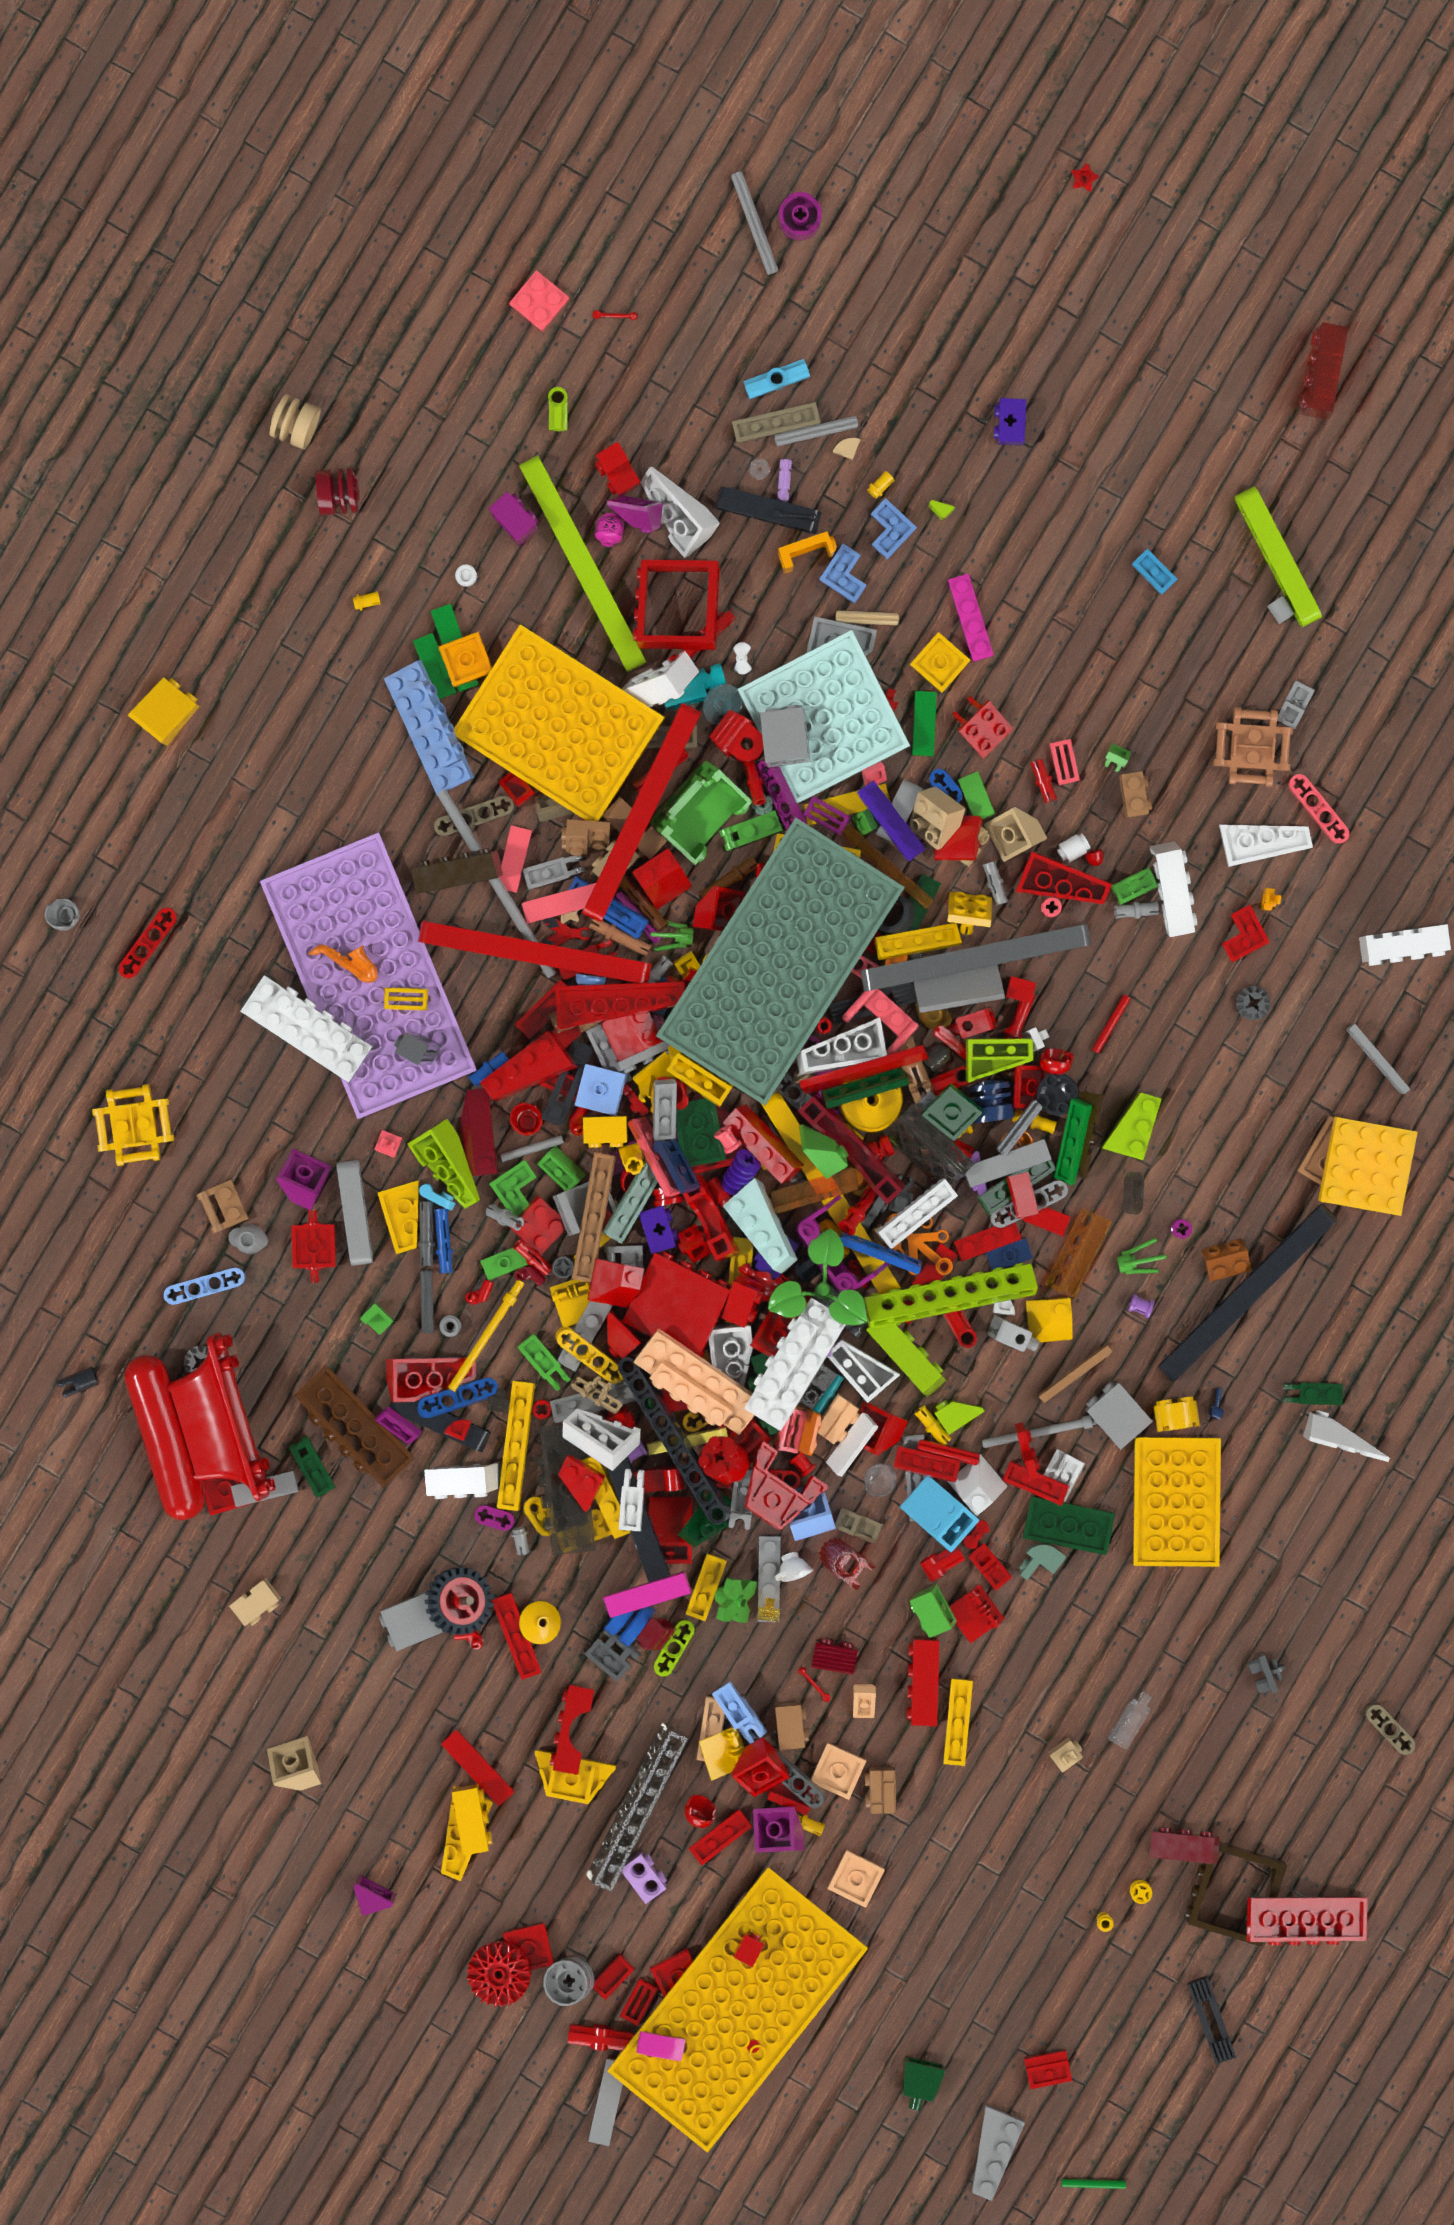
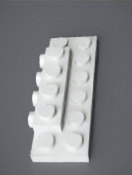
M264 975L241 1012L342 1079L350 1082L373 1046L351 1033L352 1028L347 1024L341 1022L339 1025L333 1021L334 1016L325 1010L321 1013L315 1009L316 1004L306 998L303 1001L298 998L297 995L299 993L289 986L285 989Z
M811 1298L798 1319L793 1318L787 1329L791 1331L786 1338L782 1336L776 1346L779 1350L775 1356L771 1354L765 1366L768 1368L764 1375L760 1373L754 1382V1385H756L755 1391L744 1409L782 1431L846 1325L835 1321L829 1313V1308Z

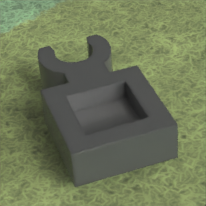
M910 1177L909 1183L905 1185L906 1187L889 1203L888 1210L900 1212L911 1204L914 1193L908 1192V1189L914 1183L913 1178Z
M877 1196L861 1224L869 1228L879 1212L883 1214L888 1204Z

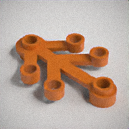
M897 1213L890 1215L886 1222H889L892 1217L897 1216ZM930 1218V1221H931L930 1225H929V1226H924V1225L922 1224V1225H921L922 1228H924V1229H929V1228H931L932 1225H933V1220H932V1218ZM947 1231L911 1233L906 1237L910 1257L918 1259L917 1249H919L936 1264V1270L939 1274L948 1275L952 1272L953 1264L951 1260L941 1258L924 1243L931 1241L946 1243L949 1240ZM942 1232L947 1235V1238L943 1241L938 1237ZM901 1242L893 1248L894 1251L899 1250L902 1254H905L901 1249ZM942 1263L949 1265L946 1271L941 1270L940 1266Z

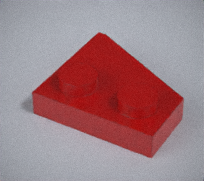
M570 1454L566 1457L558 1473L579 1505L587 1512L606 1476Z

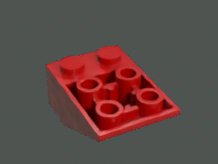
M649 1497V1515L667 1564H692V1546L678 1535L692 1516V1497Z

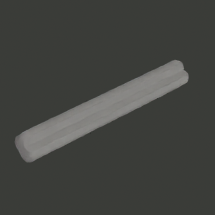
M856 416L779 433L774 436L777 446H782L855 429L858 427V420Z

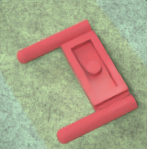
M879 989L864 991L842 1016L844 1022H849L864 1005L872 1014L880 1018L881 1022L898 1036L886 1050L887 1055L896 1053L919 1027L916 1022Z

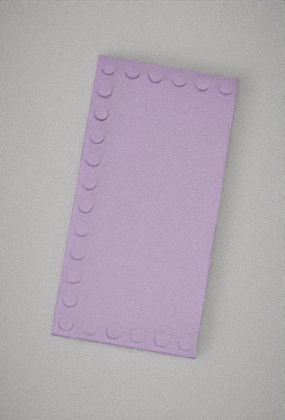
M379 832L260 881L308 999L316 1004L315 1009L321 1013L325 1010L334 1016L333 1021L339 1025L341 1022L347 1024L352 1028L351 1033L373 1046L350 1082L341 1078L357 1119L477 1071L425 943L418 942L420 930ZM324 944L340 952L342 956L349 957V960L352 961L348 954L363 945L366 956L376 965L378 977L373 983H365L325 954L309 955L308 953L316 946ZM385 988L428 989V1011L384 1009ZM389 992V996L423 997V993ZM389 1001V1005L423 1006V1002ZM418 1033L442 1047L432 1065H416L395 1053L397 1047L394 1044L399 1035Z

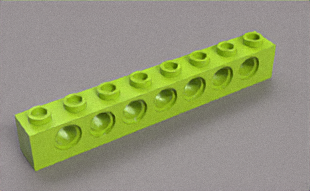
M1019 1263L1012 1268L1005 1269L999 1267L992 1272H976L968 1277L956 1276L951 1280L943 1282L942 1280H936L924 1286L916 1284L909 1287V1289H892L885 1294L872 1293L864 1298L869 1329L1033 1296L1036 1295L1038 1286L1032 1264L1025 1265V1263ZM1014 1279L1018 1283L1010 1284L1007 1280ZM993 1283L997 1287L992 1289L989 1288L987 1284ZM972 1287L976 1292L970 1293L966 1291V1288ZM953 1292L955 1296L948 1297L945 1293ZM932 1296L934 1300L927 1301L924 1299V1297ZM905 1300H910L914 1304L908 1306L905 1305L903 1302ZM885 1304H889L893 1308L890 1310H886L882 1306Z

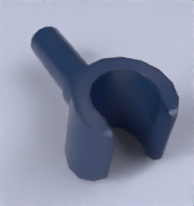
M1217 1388L1215 1402L1209 1411L1210 1416L1217 1420L1221 1419L1224 1413V1409L1218 1407L1222 1393L1220 1388Z

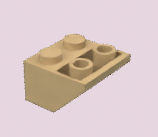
M936 786L920 791L917 794L909 828L931 846L939 850L961 826L966 808Z

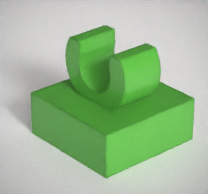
M1111 743L1105 757V766L1108 767L1110 762H1114L1117 764L1115 771L1118 772L1121 766H1126L1131 752Z
M868 809L852 817L861 836L878 828L879 823L875 822Z

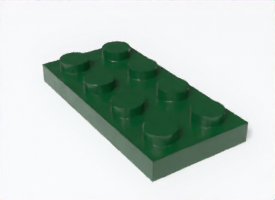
M1031 1496L1022 1538L1107 1555L1115 1513L1065 1502L1061 1506L1047 1499Z

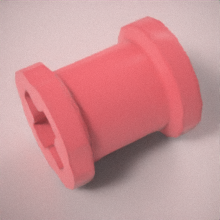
M1048 898L1041 905L1042 913L1049 918L1057 916L1062 909L1060 901L1056 898ZM1050 902H1053V906L1057 907L1056 910L1052 911V914L1049 913V909H1046V905H1049Z
M730 1125L722 1127L714 1134V1137L719 1139L724 1146L726 1154L736 1150L742 1144L732 1133Z

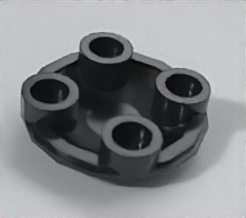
M1048 1074L1041 1081L1037 1090V1102L1042 1105V1109L1056 1116L1067 1114L1071 1098L1079 1097L1078 1086L1066 1074Z

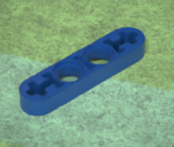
M484 1378L459 1386L455 1392L449 1389L424 1397L419 1401L418 1413L423 1418H431L491 1399L497 1393L498 1384L492 1378ZM485 1384H488L489 1387H493L491 1389V1393H488L487 1390H484L480 1392V1397H478V1391L476 1389V1386L478 1387V1390L483 1389L485 1387ZM464 1390H471L474 1397L471 1400L464 1399L462 1397ZM450 1396L454 1401L453 1405H443L442 1398ZM435 1399L438 1400L437 1402L440 1408L439 1410L437 1409V1405L433 1406L430 1412H428L426 1409H422L424 1407V1403H427L428 1406H431L435 1404Z

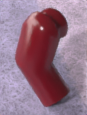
M523 1266L514 1272L516 1280L532 1279L539 1287L547 1280L533 1266Z

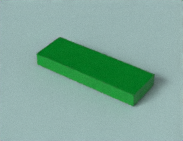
M431 633L413 640L431 683L436 687L439 700L457 694L434 634Z
M915 691L912 756L934 757L937 692Z

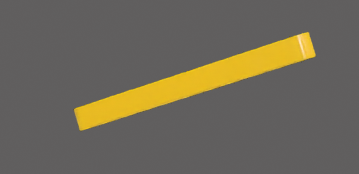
M779 1091L772 1094L766 1105L762 1103L761 1105L788 1148L804 1164L802 1170L822 1203L826 1204L836 1196H841V1199L827 1210L838 1227V1223L847 1216V1210L850 1208V1205L832 1176L826 1179L803 1152L799 1131L800 1125ZM859 1223L854 1235L871 1241L865 1229ZM852 1249L867 1274L884 1263L882 1260ZM888 1266L871 1279L879 1294L888 1293L892 1289H901Z

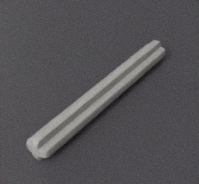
M741 171L732 174V180L768 275L776 273L778 267L744 175Z

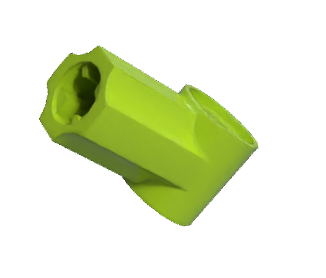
M555 387L548 394L549 431H568V395L563 388ZM559 392L564 395V400L561 403L553 402L552 398L555 393Z

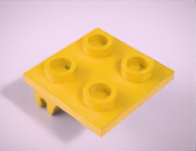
M666 1051L633 1077V1080L639 1086V1100L646 1102L645 1096L651 1098L652 1113L654 1081L659 1077L673 1076L666 1071L671 1064L670 1056Z

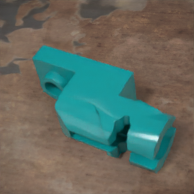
M721 664L710 666V674H707L704 668L698 669L697 675L683 690L684 694L677 699L670 698L665 702L667 711L680 708L682 703L692 705L708 700L706 689L710 691L726 684Z

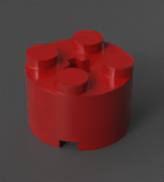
M712 1436L703 1447L698 1459V1464L702 1471L717 1483L725 1486L742 1480L749 1468L746 1450L725 1436Z

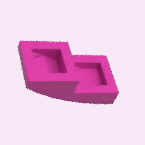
M640 2031L636 2053L681 2061L685 2039L665 2036L660 2033Z

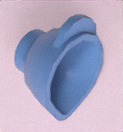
M576 973L577 986L605 985L606 977Z

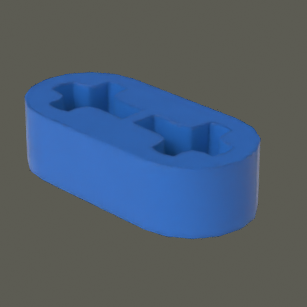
M942 769L934 770L929 777L931 786H936L948 796L949 794L945 790L947 787L951 792L956 791L958 793L956 795V802L959 803L962 799L960 788L946 771ZM936 773L944 775L943 782L946 784L945 787L939 782L937 784L934 783V775Z

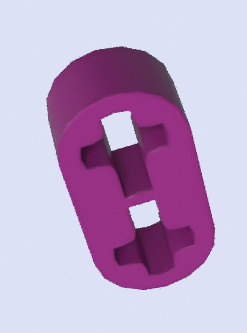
M480 1505L475 1511V1520L478 1523L502 1531L511 1529L515 1521L514 1515L511 1512L490 1505ZM487 1509V1513L494 1517H486L485 1520H482L481 1515L478 1513ZM504 1515H507L511 1523L502 1526V1522L496 1520V1517L503 1518Z

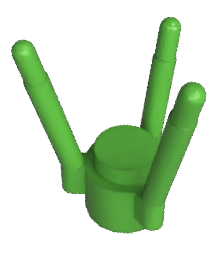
M668 921V926L679 928L675 930V933L651 932L650 934L655 937L675 938V942H679L655 947L653 949L655 952L686 948L687 945H692L693 928H687V924Z
M1157 1238L1146 1241L1130 1250L1122 1251V1256H1117L1120 1273L1126 1272V1275L1133 1273H1158V1269L1133 1268H1137V1264L1166 1259L1167 1255L1135 1260L1134 1255L1130 1256V1254L1155 1243Z

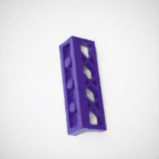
M874 780L856 793L907 862L925 850L924 846Z

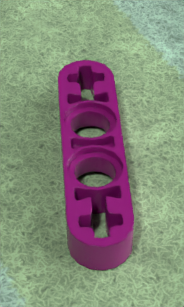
M765 760L760 761L758 772L786 830L789 829L795 818L807 824L780 767H770L768 770ZM775 783L779 785L780 793L776 790ZM785 802L789 805V812L785 808Z

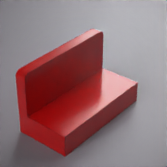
M794 1780V1786L797 1789L804 1788L805 1783ZM783 1783L770 1788L768 1792V1800L785 1807H795L797 1812L808 1815L810 1807ZM809 1786L803 1794L806 1795L812 1788Z

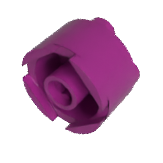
M792 193L782 202L779 208L778 220L782 232L785 236L799 241L807 240L816 235L822 219V209L819 202L809 193ZM798 213H802V220H798Z

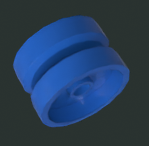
M648 1606L637 1611L612 1617L606 1623L604 1630L611 1635H615L624 1627L619 1636V1641L628 1647L643 1630L656 1609Z

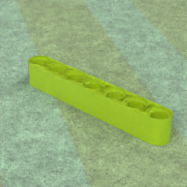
M1253 486L1236 495L1235 501L1287 602L1295 612L1294 616L1299 625L1303 628L1322 618L1321 612L1256 487Z

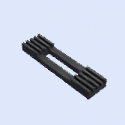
M912 982L881 990L885 995L893 993L894 1003L898 1007L917 1002ZM860 996L829 1005L835 1025L846 1023L842 1020V1016ZM868 1009L860 1011L850 1021L873 1014Z
M577 1040L573 1041L568 1054L579 1065L578 1071L564 1104L556 1100L568 1071L559 1075L542 1116L543 1120L562 1127L581 1081L585 1064H588L593 1052V1047Z
M1205 1976L1188 1982V1988L1216 2065L1232 2060V2058L1235 2059L1236 2055L1208 1977ZM1209 2000L1222 2036L1218 2040L1214 2041L1201 2005L1202 2001Z

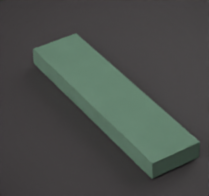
M646 1159L643 1162L644 1167L634 1177L602 1232L621 1244L658 1183Z

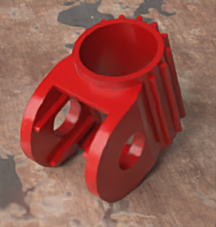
M730 709L709 736L713 743L728 758L733 756L738 761L744 763L758 759L764 749L763 736L754 727L755 723ZM744 739H749L752 741L753 747L745 750L741 747V742Z

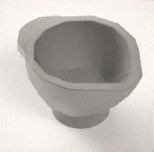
M244 1224L229 1233V1242L245 1254H255L267 1246L268 1237L259 1226Z

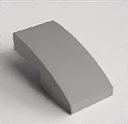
M1295 680L1278 713L1277 721L1295 729L1315 689Z

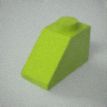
M947 1400L942 1401L935 1406L937 1410L934 1411L948 1435L985 1412L979 1405L954 1400L949 1402Z

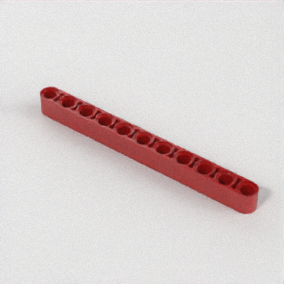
M681 704L582 914L602 922L700 717L701 711L687 704Z
M426 921L421 922L418 942L635 983H648L652 966L651 963Z

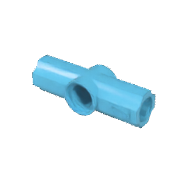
M804 359L780 368H773L769 372L743 381L749 399H753L809 378L810 374ZM778 374L783 378V381L780 384H774L771 381V377Z

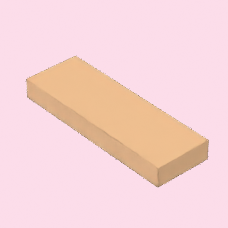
M706 1696L699 1741L723 1731L725 1713L713 1696ZM699 1745L697 1760L705 1761Z

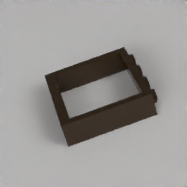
M1219 1841L1220 1852L1272 1867V1874L1264 1897H1278L1287 1868L1285 1861ZM1208 1863L1200 1864L1197 1871L1198 1883L1197 1885L1194 1884L1191 1890V1897L1193 1899L1191 1905L1186 1907L1185 1917L1188 1925L1262 1947L1264 1942L1246 1941V1933L1197 1919L1214 1865Z

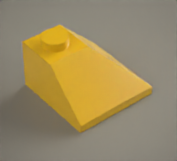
M1069 1297L1026 1301L1028 1330L1032 1332L1031 1337L1038 1339L1039 1342L1073 1339L1071 1299Z

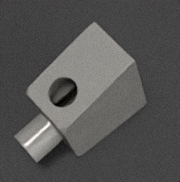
M994 1315L986 1332L991 1338L1022 1352L1026 1348L1036 1351L1039 1345V1340L1031 1337L1032 1332L997 1315Z

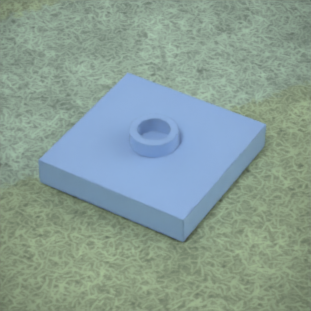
M585 1064L575 1106L617 1116L627 1075Z

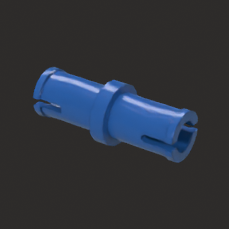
M502 1050L489 1062L485 1061L480 1069L468 1077L478 1087L482 1080L510 1059Z

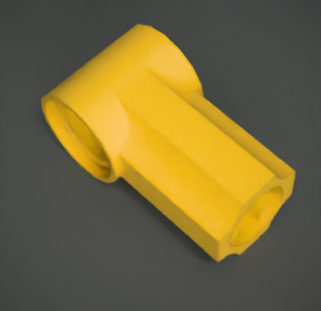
M638 1143L618 1148L626 1172H630L633 1175L640 1173V1170L644 1167V1156Z

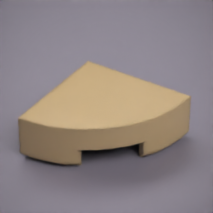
M844 439L836 445L833 453L853 460L861 439Z

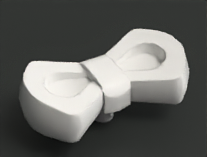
M739 642L733 647L737 655L734 671L740 675H745L752 670V667L747 662V654L751 650V646L745 642Z

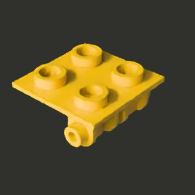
M573 1279L550 1287L553 1302H555L563 1327L577 1324L589 1303L587 1298L591 1282Z
M734 1727L698 1741L711 1781L731 1773L744 1750L739 1729L735 1730Z

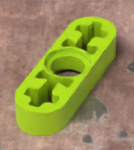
M681 1619L675 1625L676 1632L656 1658L654 1670L659 1676L664 1677L671 1674L693 1636L694 1624L690 1620ZM685 1624H688L690 1633L685 1632L682 1639L686 1640L685 1643L679 1638L673 1637L674 1634L679 1637L681 1633L680 1625L685 1626ZM671 1642L679 1643L681 1648L678 1653L674 1654L668 1650V1645ZM665 1652L669 1657L675 1658V1660L669 1659L667 1663L669 1669H664L662 1672L658 1663L665 1661L666 1656H663Z

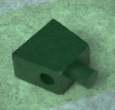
M905 2056L903 2095L911 2097L910 2109L921 2111L923 2100L933 2102L946 2071L945 2065Z

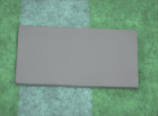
M998 965L913 982L920 1013L1005 999Z

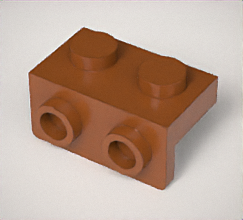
M1243 1239L1231 1240L1228 1243L1210 1246L1201 1250L1210 1282L1251 1271L1248 1250Z

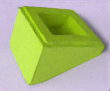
M931 500L928 506L941 521L946 519L955 510L954 506Z

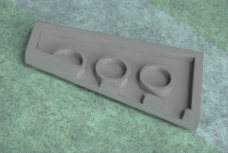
M985 2104L972 2193L992 2201L1024 2127L1025 2120Z

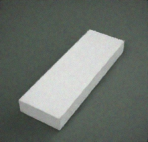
M862 1412L826 1461L838 1476H843L879 1427L868 1414Z

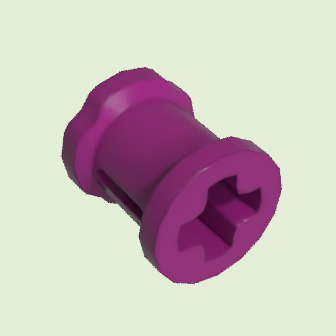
M1177 1219L1171 1225V1232L1177 1238L1185 1239L1191 1235L1192 1226L1186 1220ZM1180 1223L1183 1226H1186V1229L1183 1230V1234L1176 1231V1229L1179 1228Z

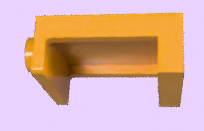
M827 531L778 548V556L784 573L793 571L794 565L791 558L822 547L826 548L829 558L834 557V551H836L837 546L833 535L829 536Z

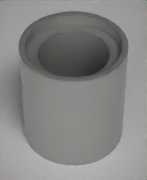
M1284 596L1267 606L1278 624L1295 614Z

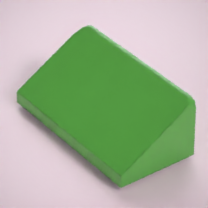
M554 1146L537 1163L564 1191L574 1188L585 1176V1173L557 1146Z

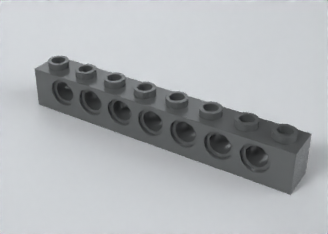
M418 1033L400 1034L394 1044L397 1047L395 1053L416 1065H432L442 1047Z

